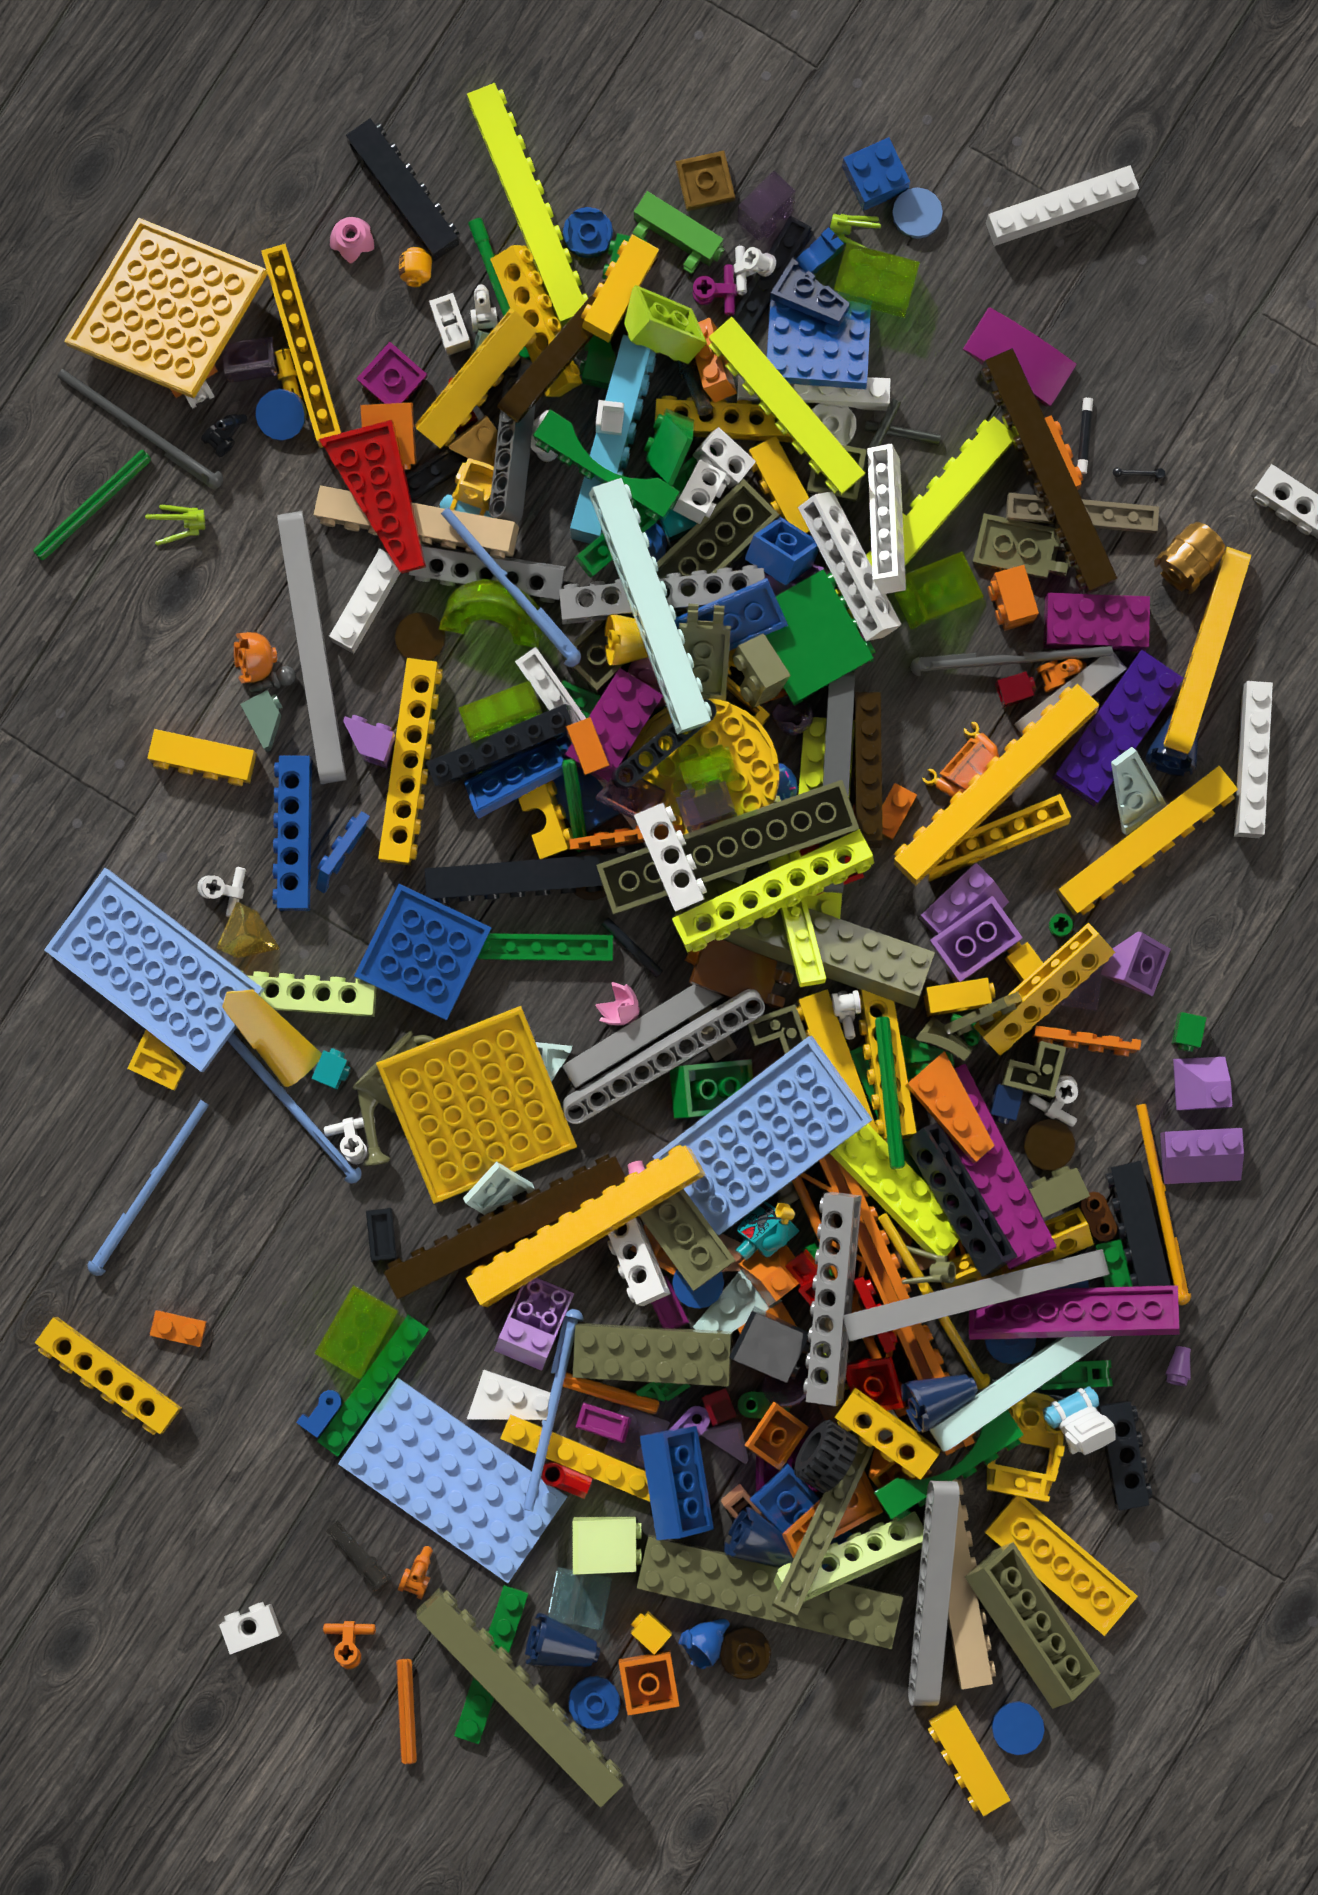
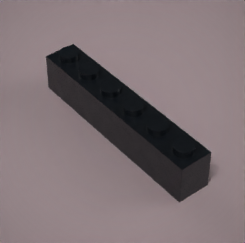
M369 118L346 134L347 142L432 259L437 261L459 245L457 236L460 233L452 222L447 223L443 218L445 213L437 202L433 204L428 196L431 194L423 182L418 184L414 178L416 173L408 162L404 164L399 158L401 153L394 143L389 144L385 139L387 134L380 123L374 124L371 118Z
M1141 1161L1107 1168L1108 1173L1105 1174L1108 1189L1112 1188L1114 1198L1111 1199L1114 1214L1118 1213L1120 1224H1117L1120 1239L1125 1240L1127 1249H1123L1126 1264H1130L1132 1274L1129 1275L1131 1286H1171Z

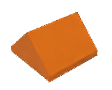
M773 1402L746 1442L745 1447L780 1471L809 1427L780 1405Z

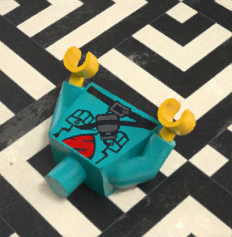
M766 1201L746 1215L738 1226L737 1232L745 1241L736 1249V1252L746 1261L756 1250L766 1258L770 1257L799 1232L790 1221L795 1216L794 1210L790 1208L789 1204L778 1203L776 1208Z

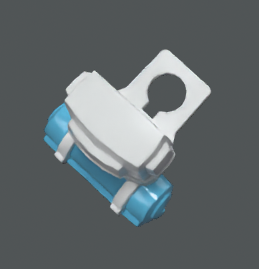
M1090 1386L1085 1389L1080 1388L1076 1393L1058 1402H1051L1050 1406L1043 1409L1045 1421L1052 1428H1060L1066 1437L1069 1451L1072 1454L1081 1452L1086 1455L1115 1440V1426L1106 1416L1101 1415L1097 1411L1099 1398Z

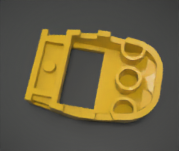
M1031 1392L1008 1409L1024 1434L1019 1438L1021 1443L1049 1448L1046 1474L995 1464V1459L987 1465V1491L1049 1502L1050 1496L1048 1494L1052 1482L1056 1480L1065 1448L1063 1446V1433L1060 1428L1049 1426L1043 1416V1409L1050 1406L1051 1402L1056 1401L1048 1395Z

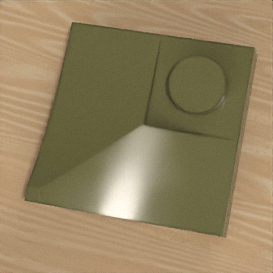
M934 1016L931 1017L916 1037L918 1041L940 1046L964 1061L973 1049L972 1046L968 1045L957 1034L952 1033L948 1035L944 1024Z

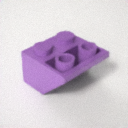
M352 715V718L345 717L343 722L362 759L388 769L396 739L394 732L391 731V727L381 723H377L376 726L367 723V719Z

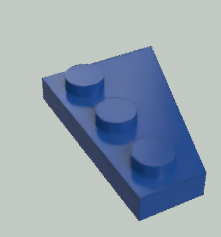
M361 811L357 818L352 817L345 827L347 832L343 838L338 836L333 843L331 855L329 857L325 855L317 867L320 871L316 889L325 894L329 888L328 884L332 872L338 874L346 858L345 852L348 854L352 852L368 827L369 815Z

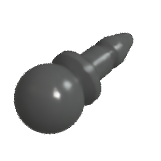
M282 666L277 672H271V677L253 684L249 691L260 692L274 685L277 689L281 685L290 686L295 682L296 673L293 668Z

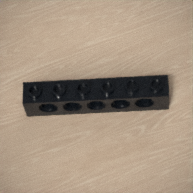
M563 704L430 760L426 764L435 786L445 787L569 735L566 726L574 724L578 720L573 707Z
M938 1123L926 1126L906 1140L904 1144L910 1156L920 1169L923 1178L934 1193L935 1199L941 1205L948 1217L949 1223L955 1229L962 1245L966 1248L982 1277L998 1271L1018 1257L942 1127Z

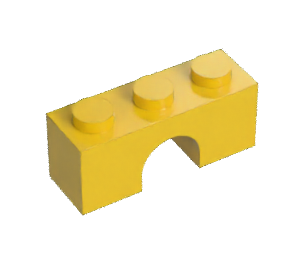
M553 780L518 798L523 811H531L538 808L546 816L545 828L541 832L531 835L540 859H548L572 850L570 849L569 839H573V833L570 828L566 827L564 822L566 813L563 806L557 802L555 795L558 792Z

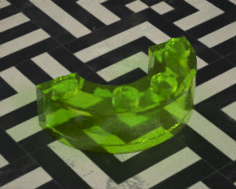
M482 579L464 584L457 588L447 600L439 630L464 634L466 627L472 622L492 620L501 623L510 631L514 644L539 648L543 634L542 630L499 581ZM520 590L532 605L539 610L540 608L535 601L524 591Z

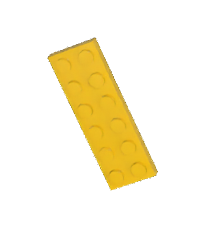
M1014 1496L984 1531L1001 1547L1014 1542L1036 1577L1104 1636L1138 1597L1024 1497Z

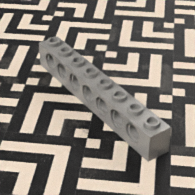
M757 565L742 567V570L732 571V568H721L717 570V573L707 574V571L701 570L692 572L691 576L682 577L680 573L667 574L666 578L659 579V581L664 582L666 589L670 593L669 597L666 598L668 605H672L675 613L688 611V604H699V607H702L736 592L732 587V583L737 580L743 581L747 587L765 579L764 568L758 569ZM620 579L615 580L614 584L595 581L589 583L590 586L579 587V584H568L564 586V589H559L563 624L607 620L608 615L614 614L634 617ZM710 583H716L720 586L721 590L716 594H711L707 591L706 587ZM684 586H692L695 589V593L687 597L681 593V589ZM611 593L619 597L618 602L613 605L607 604L604 600ZM584 596H589L593 599V604L589 607H583L579 604V600Z
M829 1192L825 1193L820 1201L819 1209L820 1213H822V1223L819 1224L817 1230L820 1245L815 1254V1264L818 1265L817 1275L813 1279L815 1301L812 1302L810 1309L813 1325L808 1333V1341L811 1343V1348L806 1358V1368L809 1369L808 1379L805 1380L803 1388L804 1394H806V1402L831 1406L844 1403L849 1338L843 1315L852 1312L861 1195ZM836 1214L842 1217L841 1227H838L834 1222ZM833 1240L838 1241L840 1244V1251L838 1253L832 1249ZM831 1266H834L838 1271L836 1279L832 1278L829 1273ZM828 1292H832L835 1295L836 1301L834 1305L830 1304L827 1300ZM826 1318L831 1319L833 1322L832 1331L828 1330L825 1326ZM824 1344H827L830 1347V1356H826L824 1354ZM821 1370H825L828 1373V1382H824L821 1379Z

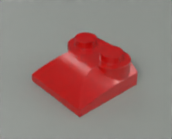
M892 1357L860 1358L855 1362L847 1363L846 1379L851 1393L857 1388L886 1410L899 1409L906 1406L905 1401L903 1402L901 1388Z

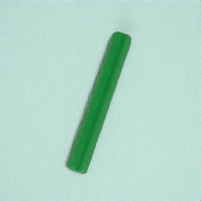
M566 759L562 761L573 839L587 837L576 761L574 759ZM575 850V851H576L577 853H581V852H586L587 850Z

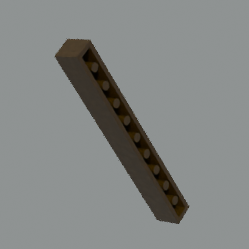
M1013 348L986 359L982 366L983 369H981L983 379L986 384H991L994 391L991 393L993 401L997 407L1001 406L1004 413L1002 415L1003 423L1007 429L1011 428L1014 438H1012L1013 445L1017 452L1021 451L1025 459L1023 461L1024 469L1028 475H1032L1035 484H1033L1034 491L1038 498L1042 497L1046 505L1043 508L1047 519L1049 521L1052 520L1056 527V530H1054L1055 537L1058 543H1063L1066 549V553H1064L1065 559L1069 567H1074L1077 576H1075L1077 586L1080 590L1084 589L1086 594H1090L1115 583L1118 579Z
M606 1154L595 1160L597 1165L587 1169L586 1165L572 1172L573 1177L565 1181L563 1177H560L549 1183V1189L543 1192L540 1189H536L526 1195L528 1200L518 1204L517 1200L503 1206L504 1212L496 1216L494 1212L488 1213L479 1218L480 1224L474 1227L470 1223L456 1230L458 1235L450 1239L445 1235L433 1241L434 1247L425 1250L423 1246L410 1253L412 1258L404 1262L399 1258L387 1264L389 1269L384 1271V1274L397 1300L558 1220L565 1213L580 1209V1205L583 1202L592 1198L596 1200L603 1195L602 1192L606 1188L613 1185L617 1187L624 1183L626 1176L616 1156L610 1158L609 1154Z

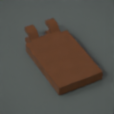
M715 939L707 943L704 949L700 950L689 983L729 999L747 989H754L761 995L765 1005L777 1010L778 1007L783 1008L786 998L771 994L774 983L776 982L783 986L791 984L794 974L775 969L777 965L775 960L725 940L717 941ZM750 1000L746 1005L753 1008L757 1005L758 1001Z

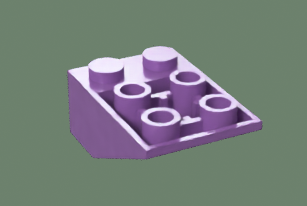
M535 1278L522 1286L500 1333L494 1351L542 1371L574 1293L539 1278Z

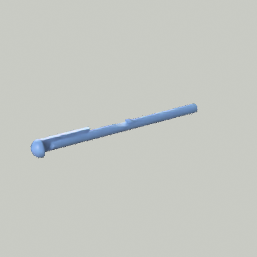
M449 507L446 508L441 515L567 659L564 664L569 667L576 666L581 660L579 650L541 607L537 610L526 596L507 579L508 573L500 568Z
M233 1032L227 1041L346 1174L347 1177L344 1181L351 1184L359 1181L362 1174L359 1167L353 1169L341 1153Z
M199 1101L157 1167L150 1173V1178L127 1213L122 1214L93 1260L88 1262V1270L92 1275L100 1276L106 1272L103 1266L209 1105L204 1101Z
M576 1309L566 1312L551 1370V1374H555L549 1397L548 1416L546 1421L542 1420L543 1427L523 1509L527 1511H533L575 1337V1325L578 1322H583L582 1313Z

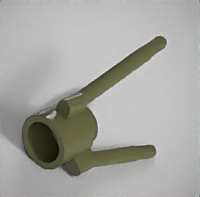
M906 1246L909 1252L935 1260L936 1263L930 1266V1276L903 1279L902 1284L954 1282L956 1267L953 1262H947V1256L935 1255Z

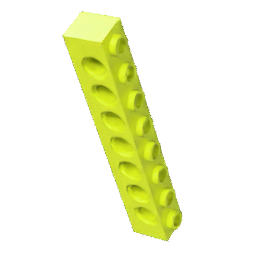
M860 829L672 918L674 926L687 952L692 950L693 952L700 951L707 946V943L715 939L717 941L723 940L731 934L730 932L738 928L746 929L753 925L755 920L761 917L769 918L775 915L778 909L786 905L787 907H792L798 904L801 898L809 894L811 896L817 895L824 890V887L832 883L834 885L840 884L855 872L860 874L869 870L871 865L874 864L873 854ZM844 855L852 858L846 864L838 862V859ZM818 867H826L828 869L824 875H817L815 873ZM795 878L805 880L801 886L791 884ZM772 889H779L781 891V894L777 897L768 896L769 891ZM749 900L758 902L756 907L752 909L746 908L745 903ZM726 911L734 913V916L729 920L721 918L722 914ZM703 922L711 924L710 928L706 931L698 930V926Z

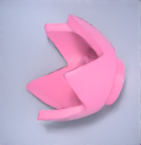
M346 217L340 220L332 230L330 247L333 250L339 251L349 263H353L362 252L374 250V239L370 232L369 224L356 217ZM350 231L355 232V237L347 238V233Z
M612 982L615 1001L596 1004L597 1009L605 1017H601L599 1021L615 1026L630 1024L636 1020L640 1012L638 999L629 985L623 986Z

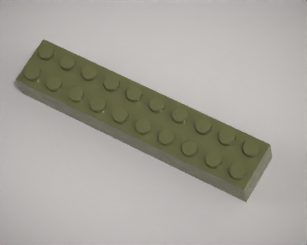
M743 479L715 506L710 518L704 516L700 524L697 523L657 562L658 571L656 573L658 578H666L667 574L680 573L681 577L691 576L692 572L701 570L707 571V574L717 573V570L721 568H730L748 551L753 535L777 520L779 514ZM710 583V584L706 587V589H708V588H709L712 584H714V583ZM684 586L681 589V593L684 596L690 597L694 595L695 589L692 586ZM668 590L667 595L665 596L666 598H668L670 595ZM682 612L675 613L676 617H679ZM606 620L595 621L572 643L579 650L581 660L576 666L570 668L596 694L602 692L610 684L619 668L624 670L632 663L629 662L617 666L608 664L605 652V645H608V636H605ZM561 654L562 660L565 662L567 659Z
M842 780L684 834L683 837L686 845L682 847L686 856L691 854L697 868L693 870L696 880L701 878L703 883L848 834L858 830L859 827ZM648 847L596 865L613 914L668 896ZM676 849L666 851L664 856L666 862L674 864L678 861L679 853ZM686 873L677 874L675 884L679 888L686 887L689 884V876Z
M722 877L706 882L704 886L707 893L703 894L705 899L676 911L674 917L742 884ZM749 900L745 903V907L752 909L756 907L758 902ZM808 908L826 978L865 990L911 1008H916L935 952ZM780 909L777 910L778 912L769 918L761 917L755 920L754 924L746 929L738 928L730 932L731 934L727 938L723 939L752 952L794 966ZM726 911L722 914L721 918L729 920L734 916V913ZM703 922L698 926V930L706 931L710 928L711 924Z
M650 1534L648 1535L637 1582V1589L892 1649L903 1601L901 1594L847 1582L803 1602L795 1618L772 1606L778 1593L774 1583L778 1567L727 1556L725 1552L671 1539L657 1540L656 1536Z
M440 1588L437 1589L416 1610L417 1619L601 1808L623 1786L621 1769L613 1760L609 1759L606 1761L603 1758L602 1749L593 1740L588 1742L585 1739V1732L575 1721L571 1724L567 1721L566 1712L556 1702L553 1705L549 1702L550 1699L547 1697V1692L539 1684L535 1687L533 1686L527 1671L521 1665L516 1668L512 1664V1656L502 1646L498 1649L494 1645L493 1636L484 1627L481 1630L476 1627V1619L467 1609L461 1611L457 1607V1599L448 1590L443 1592Z

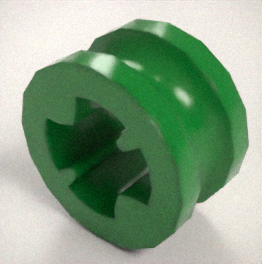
M1059 913L1051 918L1048 927L1054 936L1064 937L1072 930L1073 923L1068 915ZM1058 918L1064 919L1063 923L1067 922V927L1063 929V932H1058L1059 928H1054Z

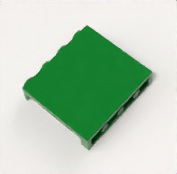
M824 570L817 572L776 596L788 626L765 635L791 675L785 683L784 689L794 706L802 702V699L869 661H874L872 654L876 653L871 642L864 641L859 633L861 630L855 618L851 619L847 612L849 607L843 595L839 597L834 588L838 585L831 573L826 575Z

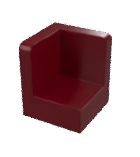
M725 1387L702 1396L713 1427L736 1417V1412Z

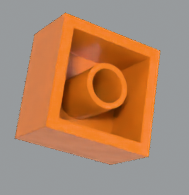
M1021 565L994 573L990 586L987 588L991 601H995L998 610H995V617L998 625H1003V629L1006 631L1033 623L1039 612L1025 566Z
M670 1650L658 1652L655 1655L652 1653L619 1659L628 1715L679 1707Z

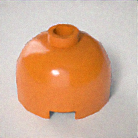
M252 632L237 633L236 637L237 639L239 638V642H234L235 667L240 666L242 675L238 677L241 683H252L265 679L270 674L273 663L277 662L276 649L271 648L270 642L261 634Z

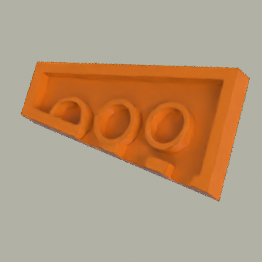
M673 825L676 832L681 830L684 835L683 825ZM635 826L636 829L630 830V828L616 829L614 833H595L594 836L569 839L570 849L601 851L645 843L639 826ZM657 826L654 831L655 837L659 840L667 838L669 834L667 826Z
M1034 1026L1032 1038H1038L1037 1043L1044 1041L1053 1044V1041L1063 1042V1047L1078 1049L1079 1045L1089 1046L1088 1051L1103 1053L1104 1049L1114 1050L1113 1055L1129 1057V1053H1135L1141 1047V1040L1138 1039L1126 1042L1116 1036H1102L1101 1038L1093 1033L1077 1032L1075 1034L1071 1033L1072 1031L1043 1026Z

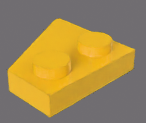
M146 1029L127 1069L175 1091L186 1067L170 1047Z

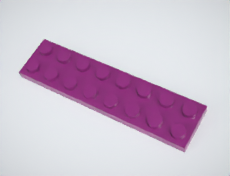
M963 1064L954 1070L995 1146L973 1164L946 1132L945 1134L1018 1256L1006 1264L1008 1269L1011 1270L1056 1249V1244L966 1064Z
M1178 1286L1050 1289L969 1310L970 1340L1180 1335Z

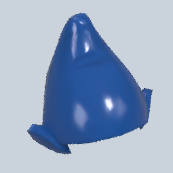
M727 1619L700 1623L681 1634L678 1644L682 1645L692 1658L691 1665L705 1669L706 1667H712L716 1663L720 1655L724 1633L730 1624Z

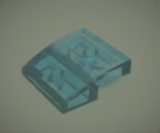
M558 1567L548 1616L562 1623L602 1630L612 1578L597 1574H573V1569Z

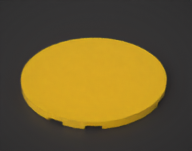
M709 698L708 700L715 704L717 711L713 720L635 784L627 788L630 802L636 814L664 803L665 807H671L676 821H673L672 824L683 825V833L687 834L775 802L780 772L772 740L763 726L751 714L726 701ZM667 707L654 715L644 725L630 748L628 758L672 723ZM659 738V747L662 750H668L670 747L668 740ZM640 754L638 758L639 763L642 766L648 767L650 764L649 757L646 754ZM626 771V783H629L631 777L629 772Z

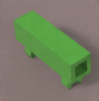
M648 191L634 210V220L639 222V224L634 229L633 234L640 239H644L650 229L690 254L683 264V269L690 274L695 271L700 261L709 267L713 261L718 262L725 250L722 237Z

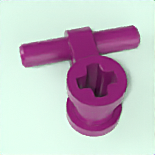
M733 265L724 266V283H715L708 276H701L694 281L693 298L698 304L708 305L715 297H724L725 315L732 316L735 314L734 297L737 296V285L734 284ZM701 287H706L707 294H702Z

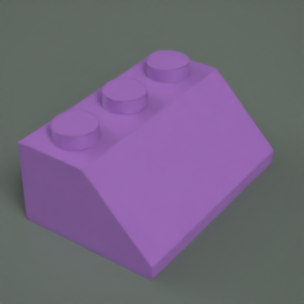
M975 863L921 914L919 919L937 936L992 896L1002 909L1009 901L994 880Z
M992 896L932 938L930 942L942 964L957 983L968 978L1023 937Z
M1242 1128L1160 1133L1164 1184L1241 1180L1244 1157Z

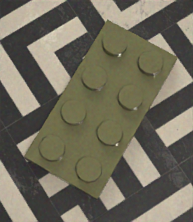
M684 1189L639 1215L693 1291L736 1261Z

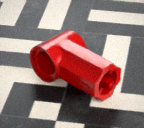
M548 1461L544 1464L541 1476L546 1485L554 1486L585 1499L593 1479L554 1461ZM549 1467H556L559 1469L560 1475L555 1480H549L545 1476V1471Z

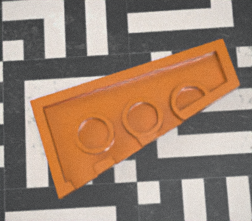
M945 1051L905 1085L973 1164L995 1146Z
M865 1471L862 1473L833 1538L883 1512ZM820 1500L782 1534L793 1558Z

